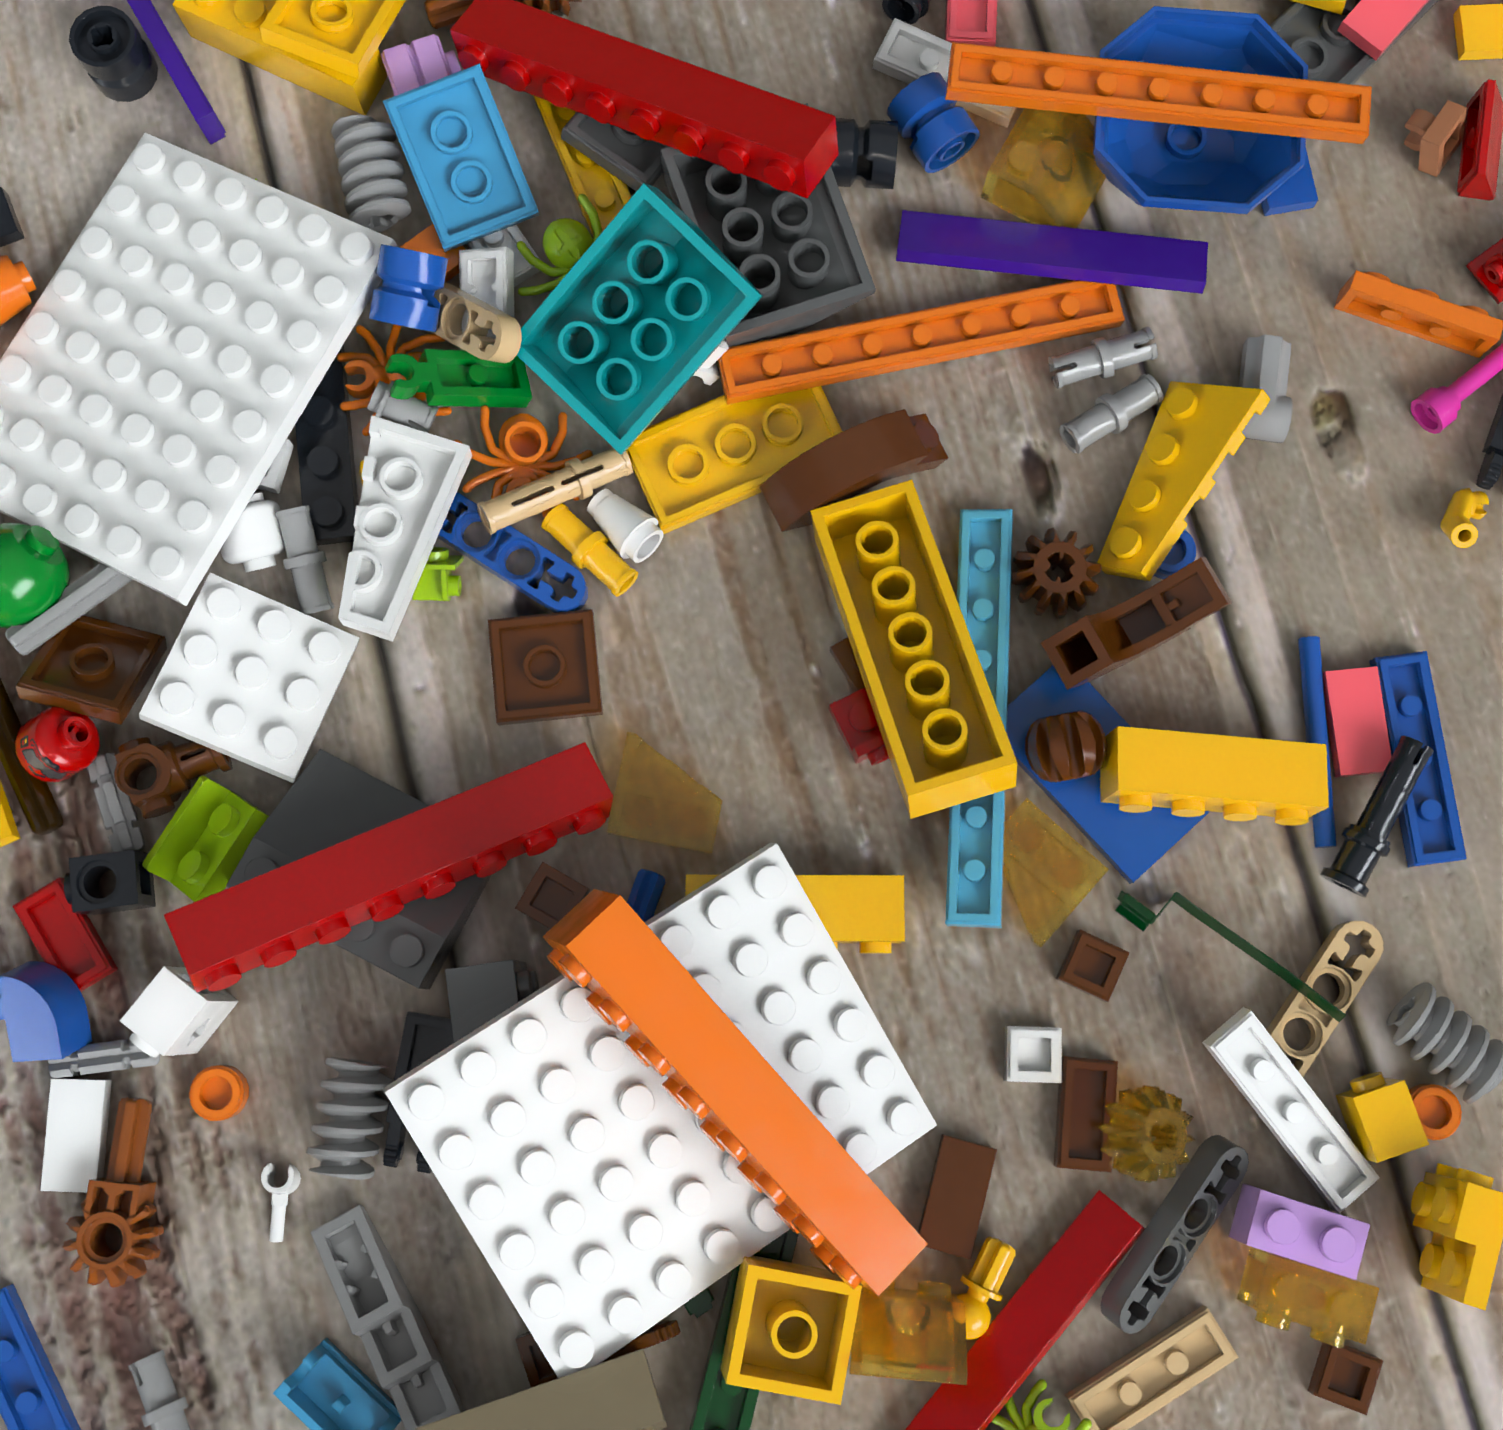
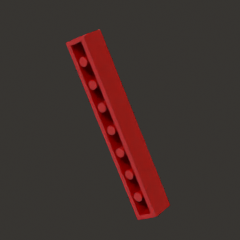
M474 0L450 29L462 69L480 64L486 78L505 84L515 91L529 93L547 100L557 107H566L592 117L600 123H608L635 133L642 139L653 140L677 149L687 156L698 157L717 164L732 173L743 174L770 184L773 188L780 191H788L808 199L839 155L836 116L515 0Z
M584 742L166 913L164 917L196 993L207 988L212 992L223 990L237 983L242 978V973L264 965L266 968L282 965L296 956V950L317 941L322 945L338 941L350 933L352 926L371 918L374 922L387 920L400 913L404 908V904L423 896L426 899L441 897L454 889L456 882L475 874L480 878L490 876L504 868L507 860L527 853L528 856L539 855L552 848L557 843V839L575 831L578 835L593 832L606 822V818L610 817L614 796L587 744Z

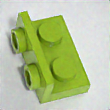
M200 776L144 859L142 865L149 872L172 883L191 900L196 902L225 890L250 842L269 816L240 795L206 776Z

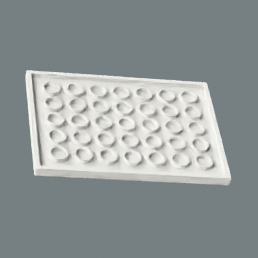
M144 133L0 359V512L29 526L37 525L49 530L60 543L187 606L373 296V290L382 281L376 274L381 244L398 247L394 239Z
M777 843L767 844L645 922L866 1174H869L937 1126ZM563 975L382 1088L558 1378L600 1364L743 1263L744 1257L753 1256L790 1229L773 1210L776 1204L763 1191L759 1193L739 1173L736 1168L740 1163L726 1150L722 1152L703 1133L699 1126L706 1119L700 1120L689 1108L684 1110L663 1088L662 1083L668 1079V1076L665 1074L662 1077L651 1066L648 1068L644 1066L624 1044V1041L630 1034L626 1030L622 1033L612 1023L608 1025L586 1002L585 999L592 993L587 986L584 988L580 987L574 980L569 982Z

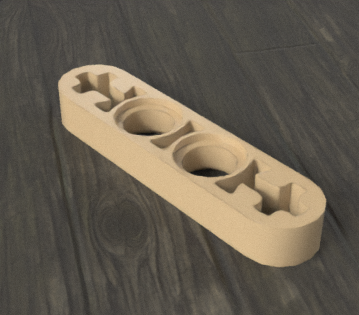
M1348 921L1337 925L1329 933L1300 977V980L1313 989L1314 981L1319 975L1328 974L1333 976L1338 982L1340 990L1338 999L1333 1005L1345 1013L1381 958L1384 948L1380 932L1372 924L1365 921ZM1361 934L1363 938L1360 945L1366 949L1365 954L1352 955L1343 967L1352 970V976L1344 969L1328 964L1329 958L1333 961H1343L1350 949V945L1344 941L1345 936ZM1293 988L1266 1030L1284 1054L1296 1061L1294 1067L1304 1077L1339 1022ZM1295 1018L1303 1020L1311 1031L1309 1043L1300 1050L1290 1048L1286 1044L1283 1035L1285 1025Z

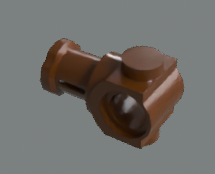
M142 737L122 744L118 748L119 753L114 755L117 761L114 772L115 783L122 792L130 796L132 804L140 808L144 819L155 818L172 811L175 808L174 802L179 800L182 792L191 789L190 780L218 769L223 772L233 769L229 756L191 740L177 746L169 740L154 746L151 744L150 738ZM155 766L157 775L154 783L147 789L138 790L136 781L140 772L147 767Z

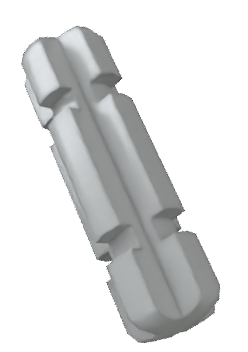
M115 753L97 755L96 759L87 767L91 783L97 782L98 785L97 788H93L105 829H111L113 835L108 836L112 852L126 850L141 851L145 847V841L141 828H134L133 822L138 821L130 796L122 792L115 783L114 772L117 764L114 756Z
M117 1040L87 1044L64 1059L48 1060V1068L51 1077L56 1079L78 1076L79 1073L86 1075L130 1069L131 1065L133 1068L154 1066L159 1063L160 1054L155 1058L140 1050L131 1040L130 1042L128 1040Z

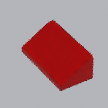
M1488 79L1466 105L1467 110L1457 192L1458 196L1491 201L1496 196L1503 131V101L1496 80Z

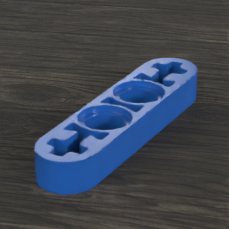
M459 492L456 493L448 511L457 517L452 532H446L452 525L445 518L437 537L438 539L551 612L578 611L585 605L588 598V587L582 573L576 567L509 525L492 534L490 541L482 547L468 546L464 542L465 529L474 522L482 521L477 510V504ZM462 508L466 509V511H464V512L460 515L461 509H462ZM518 549L531 551L535 556L533 569L524 575L512 574L506 568L508 556ZM547 563L553 565L547 572L549 577L555 581L564 584L569 578L573 580L572 587L576 595L572 599L563 596L559 602L555 601L556 593L552 586L540 580ZM540 580L538 589L531 587Z

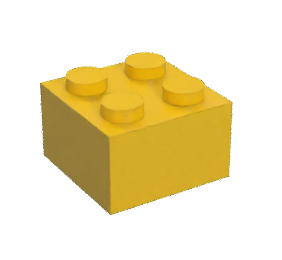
M758 1256L744 1257L743 1263L740 1264L720 1368L725 1383L841 1405L862 1285L859 1284L853 1290L836 1273L833 1275L827 1269Z

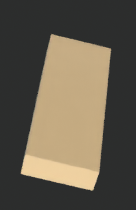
M1202 1305L1072 1389L1065 1396L1080 1421L1084 1418L1091 1420L1092 1426L1089 1430H1128L1239 1357L1210 1310Z

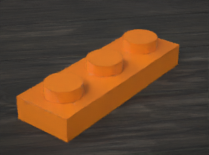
M1356 270L1340 289L1334 306L1337 310L1480 358L1500 340L1503 331V320L1489 316L1488 312L1482 308L1459 306L1440 299L1436 293L1430 290L1410 289L1392 283L1387 276L1377 272L1363 273Z

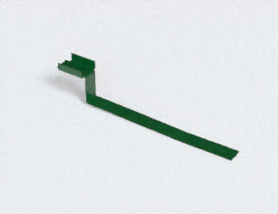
M1123 891L1120 892L1117 899L1121 903L1115 911L1143 932L1149 924H1153L1169 903L1173 901L1281 977L1338 1022L1346 1016L1345 1013L1289 970L1204 912L1180 893L1175 892L1161 911L1155 915L1154 912L1130 894Z

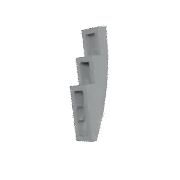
M358 1205L311 1231L310 1233L353 1335L361 1337L381 1388L389 1389L405 1429L415 1430V1428L466 1411L421 1313L365 1208L362 1205Z

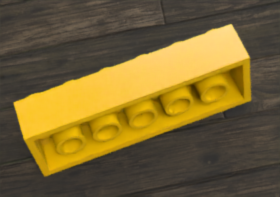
M912 479L810 510L815 542L910 819L1016 787V757Z

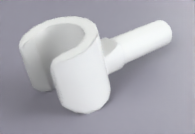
M268 1163L262 1171L261 1182L263 1187L272 1193L269 1241L283 1242L288 1195L298 1188L301 1177L298 1169L290 1164L288 1168L289 1177L286 1184L277 1188L274 1184L275 1164Z

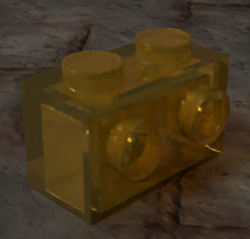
M1250 1246L1237 1300L1257 1311L1255 1320L1289 1331L1292 1321L1311 1327L1309 1337L1335 1347L1344 1348L1346 1339L1366 1345L1379 1288L1358 1278L1353 1280Z

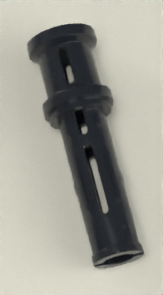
M1401 736L1398 740L1399 743L1356 825L1350 824L1344 828L1341 835L1345 840L1331 867H1324L1320 874L1333 884L1361 897H1366L1369 892L1366 883L1380 857L1388 856L1390 842L1386 839L1427 761L1434 753V750L1429 746L1422 748V742L1407 736Z

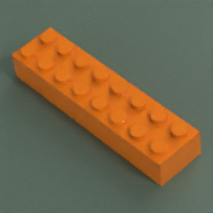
M593 889L543 936L553 948L547 955V958L569 982L574 980L580 987L584 988L587 986L592 993L585 999L590 1007L608 1025L612 1023L622 1033L626 1030L630 1034L624 1041V1044L647 1068L651 1066L662 1077L665 1074L668 1076V1079L662 1083L667 1093L684 1110L689 1108L700 1120L706 1119L699 1126L703 1133L722 1152L726 1150L740 1163L736 1168L755 1190L759 1193L763 1191L776 1204L773 1208L775 1213L796 1234L800 1232L813 1245L809 1250L833 1275L836 1273L853 1290L861 1283L879 1296L928 1245L621 895Z

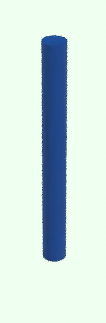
M1308 636L1298 639L1306 743L1326 744L1329 808L1312 816L1315 848L1337 847L1321 646L1320 637Z

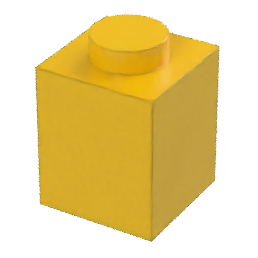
M1382 1072L1370 1073L1351 1080L1349 1083L1352 1090L1335 1095L1351 1139L1367 1161L1379 1163L1429 1145L1405 1080L1384 1078Z

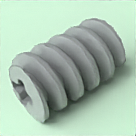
M350 115L339 118L333 123L331 133L335 140L334 150L339 159L337 167L342 177L341 189L344 196H346L344 205L349 215L348 220L378 233L388 230L398 220L409 216L412 211L409 201L402 199L406 197L408 188L405 182L400 181L405 172L402 164L397 162L401 156V150L397 144L393 143L397 139L394 127L389 123L378 122L373 117L367 115Z
M1423 982L1408 992L1389 1014L1387 1026L1393 1024L1398 1026L1393 1037V1043L1396 1046H1401L1411 1038L1414 1039L1416 1042L1410 1052V1057L1413 1060H1419L1428 1053H1431L1433 1057L1427 1068L1428 1072L1436 1075L1448 1067L1451 1071L1447 1076L1445 1086L1449 1089H1455L1463 1082L1468 1083L1462 1097L1467 1104H1471L1483 1095L1491 1092L1502 1081L1503 1042L1497 1039L1490 1040V1034L1484 1026H1472V1019L1468 1013L1459 1010L1454 1012V1004L1448 997L1440 996L1436 998L1437 991L1435 987L1430 983Z
M339 1057L326 1058L325 1064L338 1071L339 1076L321 1081L320 1086L335 1095L333 1100L316 1104V1109L330 1116L329 1122L312 1125L311 1131L325 1138V1143L307 1147L306 1153L321 1161L320 1167L308 1170L339 1178L369 1179L374 1176L375 1169L370 1164L361 1160V1158L379 1154L380 1148L378 1144L369 1140L366 1136L379 1134L384 1129V1124L370 1114L385 1111L389 1105L388 1101L375 1094V1091L383 1090L382 1088L392 1083L393 1080L379 1072L382 1068H388L385 1065Z

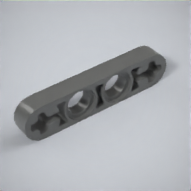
M1220 1135L1209 1137L1199 1146L1102 1296L1100 1305L1102 1314L1122 1331L1129 1334L1137 1333L1151 1321L1243 1180L1249 1163L1248 1154L1245 1149ZM1195 1202V1205H1194V1207H1193L1191 1213H1190V1214L1187 1216V1218L1185 1219V1216H1186V1214H1187L1189 1208H1190L1191 1205ZM1165 1248L1161 1259L1154 1265L1158 1255Z

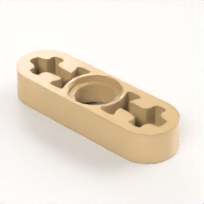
M444 283V288L435 291L434 297L443 305L441 313H439L436 332L432 333L481 360L508 363L516 357L521 346L522 332L518 321L514 317L449 283ZM467 309L468 324L466 330L463 333L462 318L465 310ZM489 329H492L496 339L487 337Z

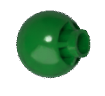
M21 523L0 524V628L8 629L11 626L30 623L57 604L65 588L69 586V566L63 551L59 547L60 543L49 530L41 526H29Z

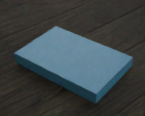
M480 64L383 101L445 252L539 216L538 208Z

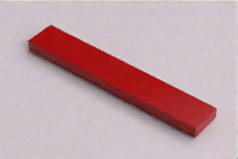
M1099 1190L992 1321L987 1331L979 1337L905 1430H985L1145 1230L1143 1225Z

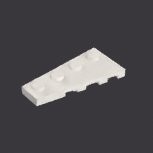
M371 415L369 426L371 438L368 456H364L361 475L363 487L360 505H356L353 524L355 536L352 552L348 554L338 618L343 626L393 642L472 458V452L468 445Z

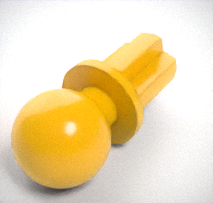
M987 1237L969 1275L963 1274L960 1279L962 1283L969 1287L967 1293L954 1297L947 1307V1324L950 1330L962 1339H976L987 1331L991 1320L987 1302L989 1298L1001 1301L1003 1297L999 1293V1289L1016 1254L1015 1249L1011 1245L998 1238Z

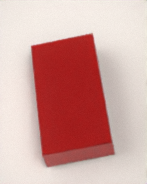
M57 878L13 905L15 912L43 961L65 972L76 983L81 992L118 970L88 915L73 913L72 905L67 902L65 897L64 878Z

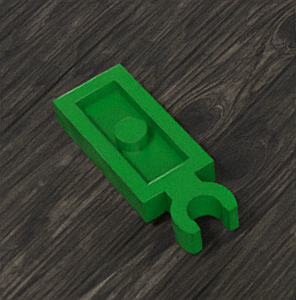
M424 349L418 361L410 355L399 353L391 355L385 366L386 373H399L407 379L394 381L390 389V396L396 399H409L416 392H425L428 406L482 407L487 405L488 407L526 408L532 399L525 363L517 355L508 363H498L481 360L464 350Z

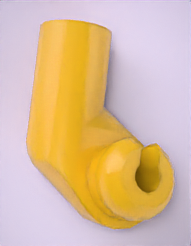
M1464 488L1453 494L1440 527L1456 547L1468 548L1476 542L1478 530L1472 524L1470 518L1479 520L1486 515L1487 512L1483 509V505H1489L1486 493L1482 491L1472 492L1470 488Z

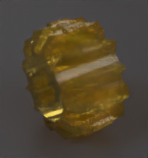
M1143 1085L1142 1088H1128L1119 1091V1103L1112 1102L1111 1104L1104 1105L1110 1116V1121L1098 1128L1105 1134H1108L1109 1139L1101 1151L1110 1157H1114L1113 1169H1116L1121 1174L1134 1177L1136 1181L1151 1183L1152 1181H1157L1158 1178L1176 1177V1164L1182 1165L1190 1162L1184 1149L1186 1144L1196 1141L1186 1130L1193 1116L1187 1114L1186 1111H1181V1098L1176 1097L1174 1094L1165 1093V1090H1160L1159 1087Z

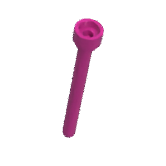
M1503 343L1448 387L1429 388L1411 402L1412 415L1423 429L1437 434L1456 420L1457 412L1461 409V402L1503 369Z

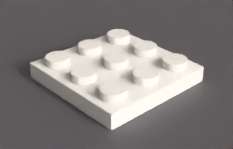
M209 573L139 713V717L150 724L294 783L360 638Z

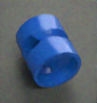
M939 72L923 75L911 82L893 98L887 108V115L891 121H898V131L904 139H913L910 149L927 173H935L955 163L974 146L980 136V131L963 107H955L956 101L945 100L947 83Z
M381 244L376 274L383 280V284L381 287L373 290L369 319L436 332L441 303L434 297L435 291L444 288L448 258Z

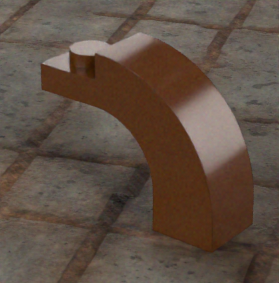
M904 409L873 418L821 442L779 469L759 487L781 531L784 532L812 525L810 510L853 498L875 485L899 476L934 469L947 460L948 456L939 440L936 429L931 425L926 413L908 416Z
M1200 557L1136 596L1103 612L1084 616L1042 641L1041 644L1068 690L1101 677L1191 629V626L1230 605L1232 601L1207 558Z

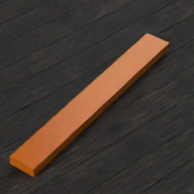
M952 42L945 100L1363 144L1369 136L1372 87Z
M1073 280L729 347L716 362L721 376L720 379L726 404L728 405L1121 327L1125 318L1115 284Z

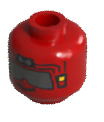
M56 706L47 708L28 720L19 729L15 740L16 755L21 766L31 776L44 782H60L84 770L96 759L100 749L99 733L94 722L86 715L70 712Z

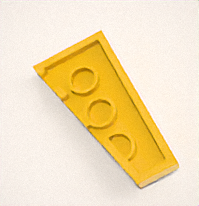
M1170 381L1097 563L1101 564L1102 571L1105 574L1144 581L1152 579L1188 525L1184 518L1194 503L1199 499L1204 500L1216 483L1212 479L1213 474L1227 454L1234 456L1246 438L1242 431L1253 414L1261 415L1271 400L1263 389Z

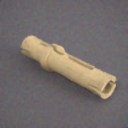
M614 448L582 461L578 458H573L566 461L565 468L526 483L488 501L477 503V510L485 529L492 535L502 528L537 515L575 497H578L580 500L591 497L594 489L623 476L631 475L633 473L632 464L626 451L620 455Z

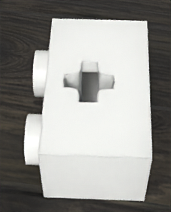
M163 966L120 1022L133 1031L129 1037L131 1042L152 1057L157 1058L159 1054L162 1056L196 1054L239 1001L224 989L212 992L207 988L196 993L185 967Z

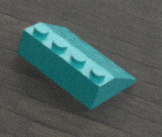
M643 183L522 326V341L517 356L621 455L641 435L763 295L703 231L663 192L656 187Z

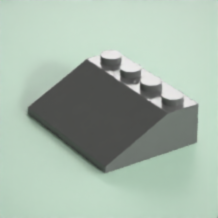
M672 147L660 149L663 178L671 201L703 231L763 295L725 338L729 347L794 335L875 293V285L831 166L807 199L788 191L777 190L770 184L746 175L732 173L722 166L701 158L687 156Z
M319 749L255 834L226 886L230 888L429 805ZM476 874L456 882L454 889L441 897L426 899L423 896L404 904V908L400 913L387 920L374 922L371 918L352 926L349 934L333 943L418 989H430L491 875L482 878L477 877Z

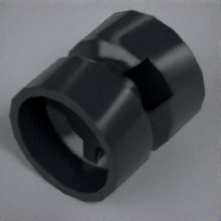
M96 6L85 10L75 19L69 34L72 52L88 72L97 88L106 97L117 102H131L142 98L152 90L158 76V65L146 42L141 38V34L122 10L112 6Z
M836 118L839 155L832 163L831 168L838 187H850L855 180H861L865 188L893 189L897 160L898 121L869 120L865 127H858L855 119Z

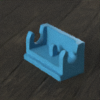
M325 1338L302 1360V1364L273 1392L310 1430H394L402 1421L394 1401L328 1338Z

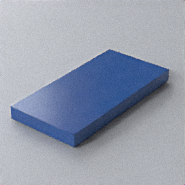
M1052 665L1008 705L1007 736L1017 763L1129 884L1134 883L1210 811H1205L1204 815L1196 817L1175 816L1171 814V808L1152 807L1151 811L1142 813L1123 812L1119 810V804L1101 802L1100 770L1091 776L1060 782H1048L1041 779L1031 769L1025 754L1026 735L1030 725L1037 719L1081 710L1094 716L1101 724L1105 736L1117 726L1131 727L1089 682L1067 690L1055 667Z

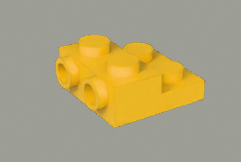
M1437 1163L1435 1174L1425 1172L1424 1180L1415 1187L1411 1200V1210L1415 1214L1413 1225L1434 1232L1431 1243L1425 1245L1420 1257L1419 1270L1423 1276L1421 1286L1463 1304L1486 1311L1503 1239V1193L1492 1189L1494 1181L1492 1177Z

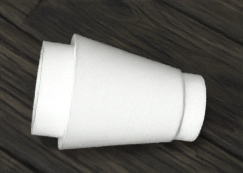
M603 489L598 492L588 504L587 512L593 517L623 559L631 558L635 563L642 562L652 555L660 545L664 533L658 527V520L618 495L613 494L609 489Z

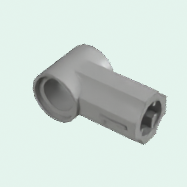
M1264 334L1260 337H1249L1243 344L1239 387L1263 389L1271 399L1261 415L1254 413L1243 429L1242 433L1246 437L1245 439L1283 443L1288 434L1292 417V399L1286 397L1291 343L1284 341L1280 336Z

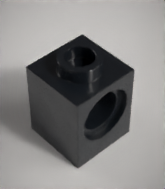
M126 850L69 858L70 872H67L64 877V893L67 902L72 905L73 913L98 915L156 907L153 873L146 870L142 865L148 853L138 850ZM112 870L116 876V886L110 895L103 897L99 891V881L105 872Z

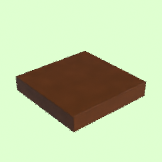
M592 609L488 620L496 723L499 726L603 715L595 621Z
M83 615L43 643L16 684L18 697L122 725L167 650L166 638L162 635Z

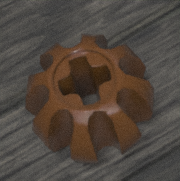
M1081 710L1039 718L1033 722L1025 738V754L1031 769L1041 779L1048 782L1072 780L1094 775L1102 768L1107 755V738L1101 724L1092 714Z

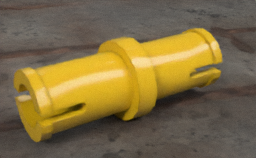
M564 503L557 505L546 515L541 527L572 554L571 560L579 569L587 568L616 597L625 593L633 585L639 575L638 571L631 568L607 545L608 538L601 531L593 532Z

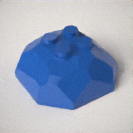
M1154 6L1102 48L1098 55V58L1308 80V65L1259 14ZM1095 116L1093 154L1098 168L1108 181L1140 206L1248 214L1301 170L1305 164L1306 138Z

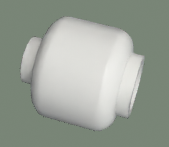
M263 493L253 494L220 549L222 557L227 563H243L246 573L277 565L274 555L285 551L278 518L275 516V512L281 511L278 503L272 500H264Z

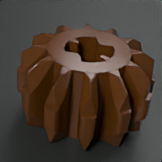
M1054 528L1046 531L1044 542L1040 538L1031 535L1025 542L1027 551H1017L1013 558V562L1020 569L1012 573L1011 583L1027 586L1019 594L1018 600L1020 603L1028 602L1033 597L1038 600L1034 608V613L1038 616H1042L1049 605H1052L1053 614L1057 619L1065 617L1068 605L1073 610L1080 612L1087 605L1085 596H1094L1099 589V585L1091 578L1100 573L1102 570L1101 564L1094 561H1086L1094 551L1093 544H1085L1080 549L1074 546L1077 540L1076 531H1070L1063 542L1060 541L1059 535ZM1050 566L1052 571L1059 566L1065 572L1061 583L1059 576L1055 581H1052L1046 575Z

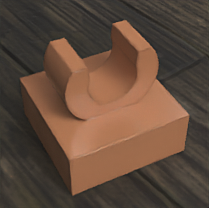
M1448 100L1436 117L1423 109H1416L1405 124V128L1411 132L1404 140V145L1420 152L1419 171L1434 177L1439 175L1463 140L1467 107Z

